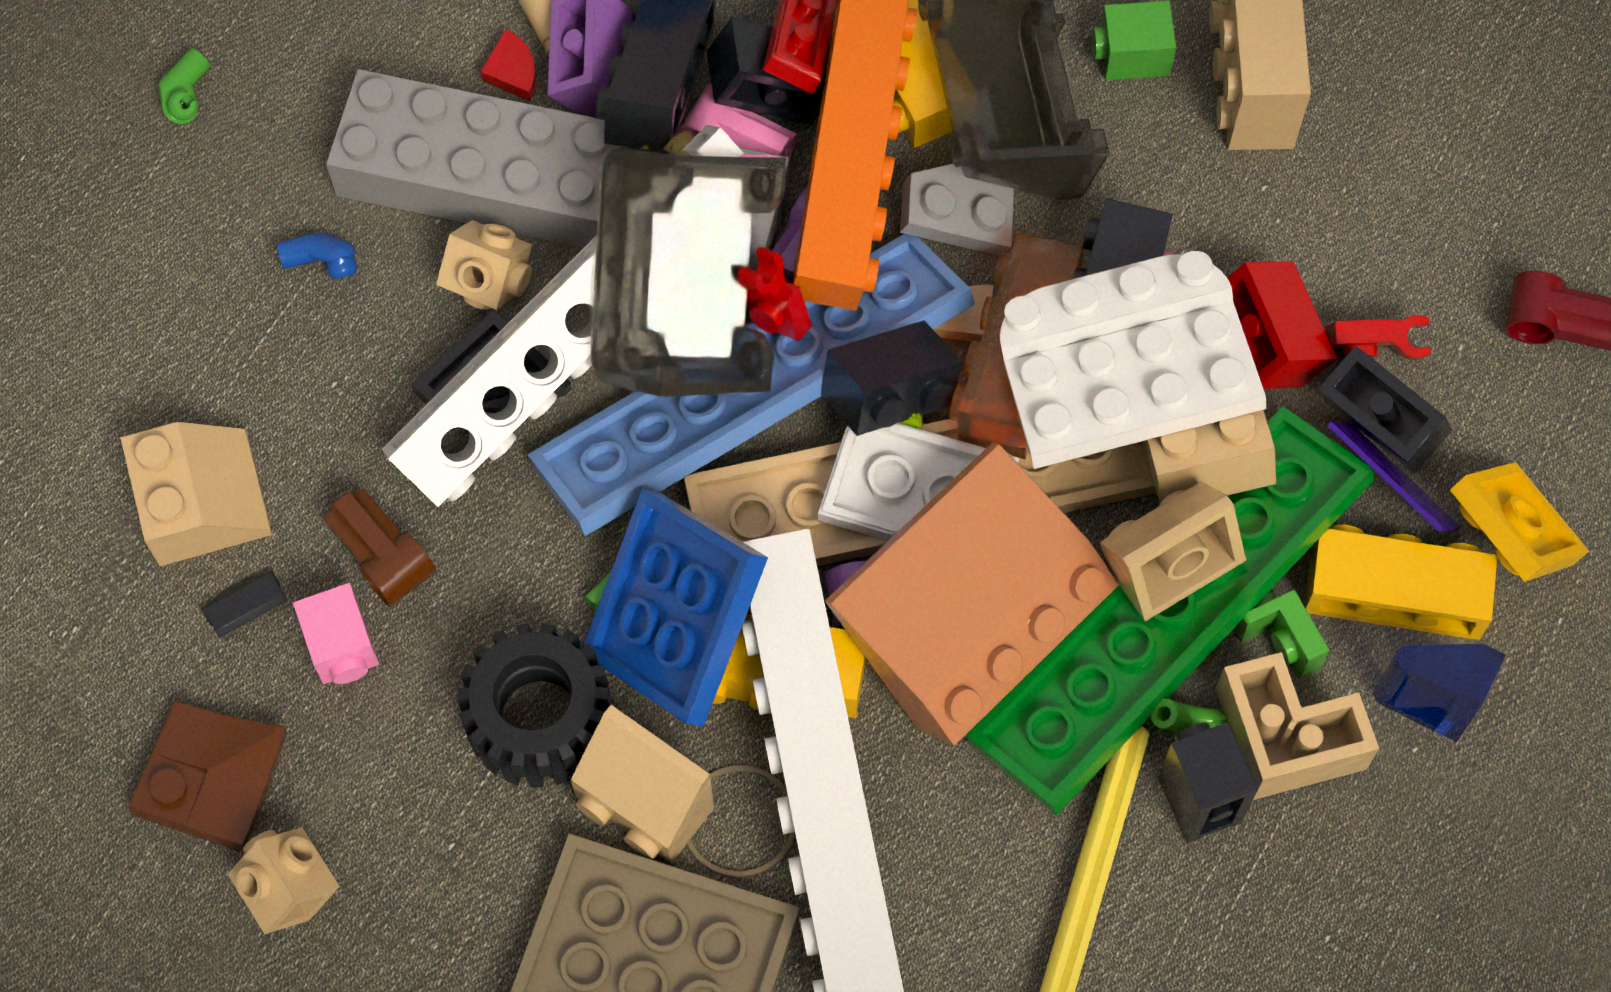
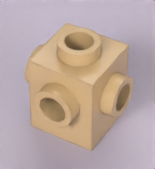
M471 220L449 234L436 285L464 296V301L473 307L497 310L514 297H520L525 292L532 275V266L527 264L532 244L515 238V233L502 225H484Z
M303 828L276 834L274 830H268L255 836L243 847L245 855L228 874L264 934L310 921L340 887Z

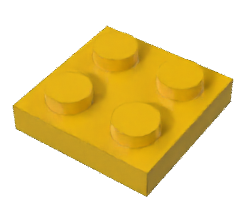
M1516 462L1465 475L1450 489L1451 493L1460 502L1459 509L1463 517L1473 527L1482 530L1497 548L1496 554L1501 564L1512 574L1520 576L1524 582L1573 566L1589 552L1587 547Z

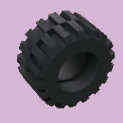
M529 623L516 625L517 635L507 638L504 630L492 635L495 646L487 649L481 644L473 652L477 665L474 667L465 664L461 674L465 688H458L457 702L461 710L459 715L474 753L477 757L481 756L485 767L494 775L501 770L505 781L515 785L519 784L521 777H527L530 787H543V778L554 776L556 785L569 781L566 771L573 767L577 768L603 714L610 705H613L607 675L603 664H598L596 652L589 644L581 648L579 637L573 632L566 630L560 638L557 636L555 625L542 623L540 632H531ZM540 681L550 682L561 686L571 695L570 704L564 715L546 728L523 730L510 725L502 718V711L508 698L518 688L526 684Z

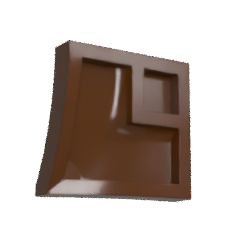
M175 701L128 806L130 815L243 852V847L250 839L271 784L287 735L286 727L278 724L236 718Z

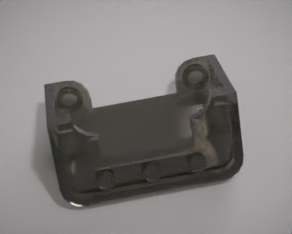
M918 0L920 17L923 21H928L953 132L951 157L955 167H961L963 174L967 178L1058 200L1081 199L1110 152L1104 129H1091L1089 119H1077L1057 38L1065 25L1063 13L1055 12L1054 0Z
M617 148L611 150L606 155L600 173L590 350L594 373L600 381L608 385L659 397L771 391L774 353L763 333L755 329L745 328L747 289L742 287L738 281V270L741 266L749 267L752 213H771L778 207L785 192V157L641 148Z

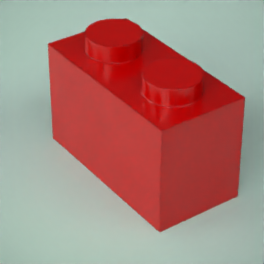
M1294 261L1244 262L1227 277L1232 287L1233 303L1263 389L1302 388L1337 360Z

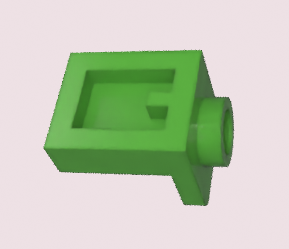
M1295 590L1278 598L1274 592L1267 593L1239 622L1236 633L1242 642L1273 629L1271 641L1276 653L1282 652L1286 665L1292 663L1300 678L1322 669L1330 651Z

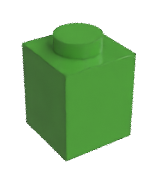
M1170 1L1104 5L1101 26L1092 28V50L1094 60L1103 59L1105 80L1170 76L1176 51Z

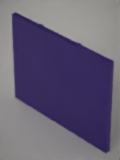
M1329 422L1327 426L1439 532L1457 531L1461 527L1353 424Z

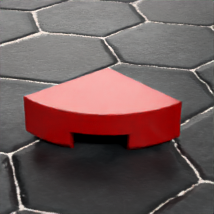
M505 29L481 70L482 81L531 102L536 89L535 64L528 46L521 38Z

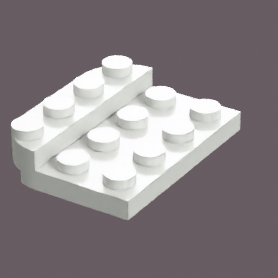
M1190 251L1183 255L1160 256L1045 286L1025 296L1015 297L1005 306V318L1000 330V343L1006 374L1034 469L1267 409L1266 395L1233 303L1231 284L1223 272L1212 264L1211 258L1204 252Z

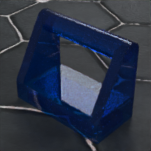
M1485 644L1402 646L1394 654L1375 687L1374 699L1380 705L1457 742L1481 708L1506 654Z

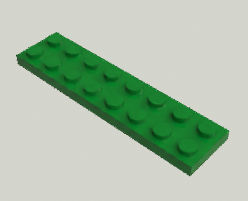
M1282 406L1267 422L1275 447L1276 484L1227 495L1234 504L1246 561L1147 621L1143 620L1120 585H1118L966 734L969 744L1057 816L1147 721L1163 698L1167 699L1245 615L1255 607L1375 480L1374 471L1368 464Z

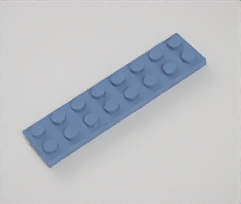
M903 234L870 253V258L879 259L877 280L873 293L863 292L856 311L804 301L812 327L800 341L779 333H767L753 322L527 454L537 475L584 536H587L634 508L642 489L661 492L822 396L821 386L828 349L923 320L932 329H935L975 305L971 288L919 237Z

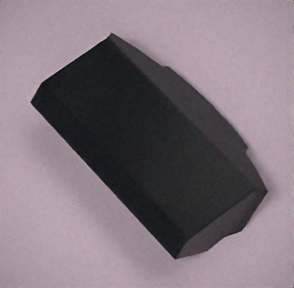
M272 570L255 577L252 576L226 589L201 608V611L220 638L283 604L287 600Z

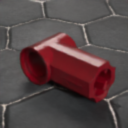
M1535 270L1519 273L1514 278L1506 333L1511 338L1527 344H1547L1555 339L1611 351V297L1565 288V283L1560 277L1548 272Z

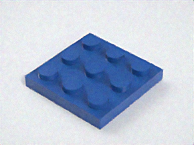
M642 489L583 646L586 644L591 646L596 652L598 664H603L604 669L685 724L704 726L768 557L663 494Z

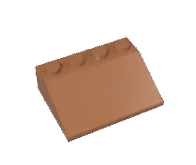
M992 442L832 593L825 602L917 729L955 746L1119 584L1084 534L1002 446Z

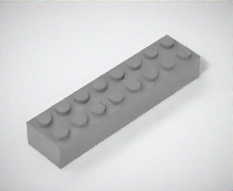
M358 69L326 166L336 196L462 223L474 220L484 225L498 224L511 229L515 234L584 248L693 138L677 135L671 155L604 144L605 120ZM740 148L767 177L757 188L761 193L759 198L741 215L735 216L732 213L717 228L720 236L716 242L700 256L695 257L691 254L678 268L738 280V270L741 266L757 270L759 260L756 255V249L761 246L773 250L775 247L790 190L789 158ZM706 180L694 184L689 192V204L694 211L704 209L711 201L712 189ZM667 221L658 222L649 230L647 240L652 251L662 250L669 244L672 231Z

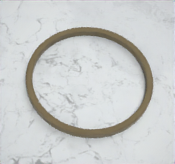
M736 765L724 767L710 773L711 780L732 772L757 774L771 781L784 796H788L787 788L780 780L769 772L756 767ZM795 832L789 834L784 847L771 861L758 868L746 871L727 870L712 864L698 852L691 838L688 840L687 846L693 856L709 870L727 877L745 878L764 873L777 865L790 850L796 834Z

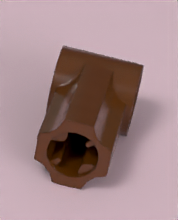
M364 489L346 493L333 503L330 512L324 517L329 529L360 564L358 568L365 580L388 607H392L437 572L429 556L412 535L407 531L401 533Z

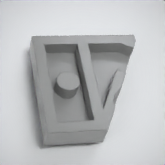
M1004 151L911 173L902 185L900 233L1003 256L1012 248L1015 152Z

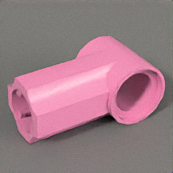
M711 84L705 87L678 131L681 136L694 138L707 124L721 128L739 148L788 157L789 161L797 143V133L758 114L715 104Z

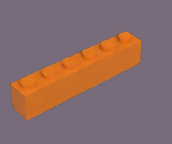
M837 0L791 283L800 287L803 299L806 302L856 311L863 292L873 293L879 259L870 258L872 240L881 241L887 215V208L878 206L880 189L889 190L895 157L885 156L887 140L896 141L902 116V107L893 106L895 90H904L910 58L900 56L903 41L911 42L917 17V9L908 8L909 0Z

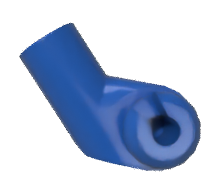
M323 232L312 233L276 243L283 269L321 261L326 262L329 276L333 279L351 276L358 269L357 262L353 256L357 252L351 242Z

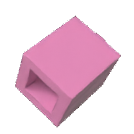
M350 583L293 602L313 665L323 684L332 681L336 684L353 682L366 675L368 668L380 665L359 603Z

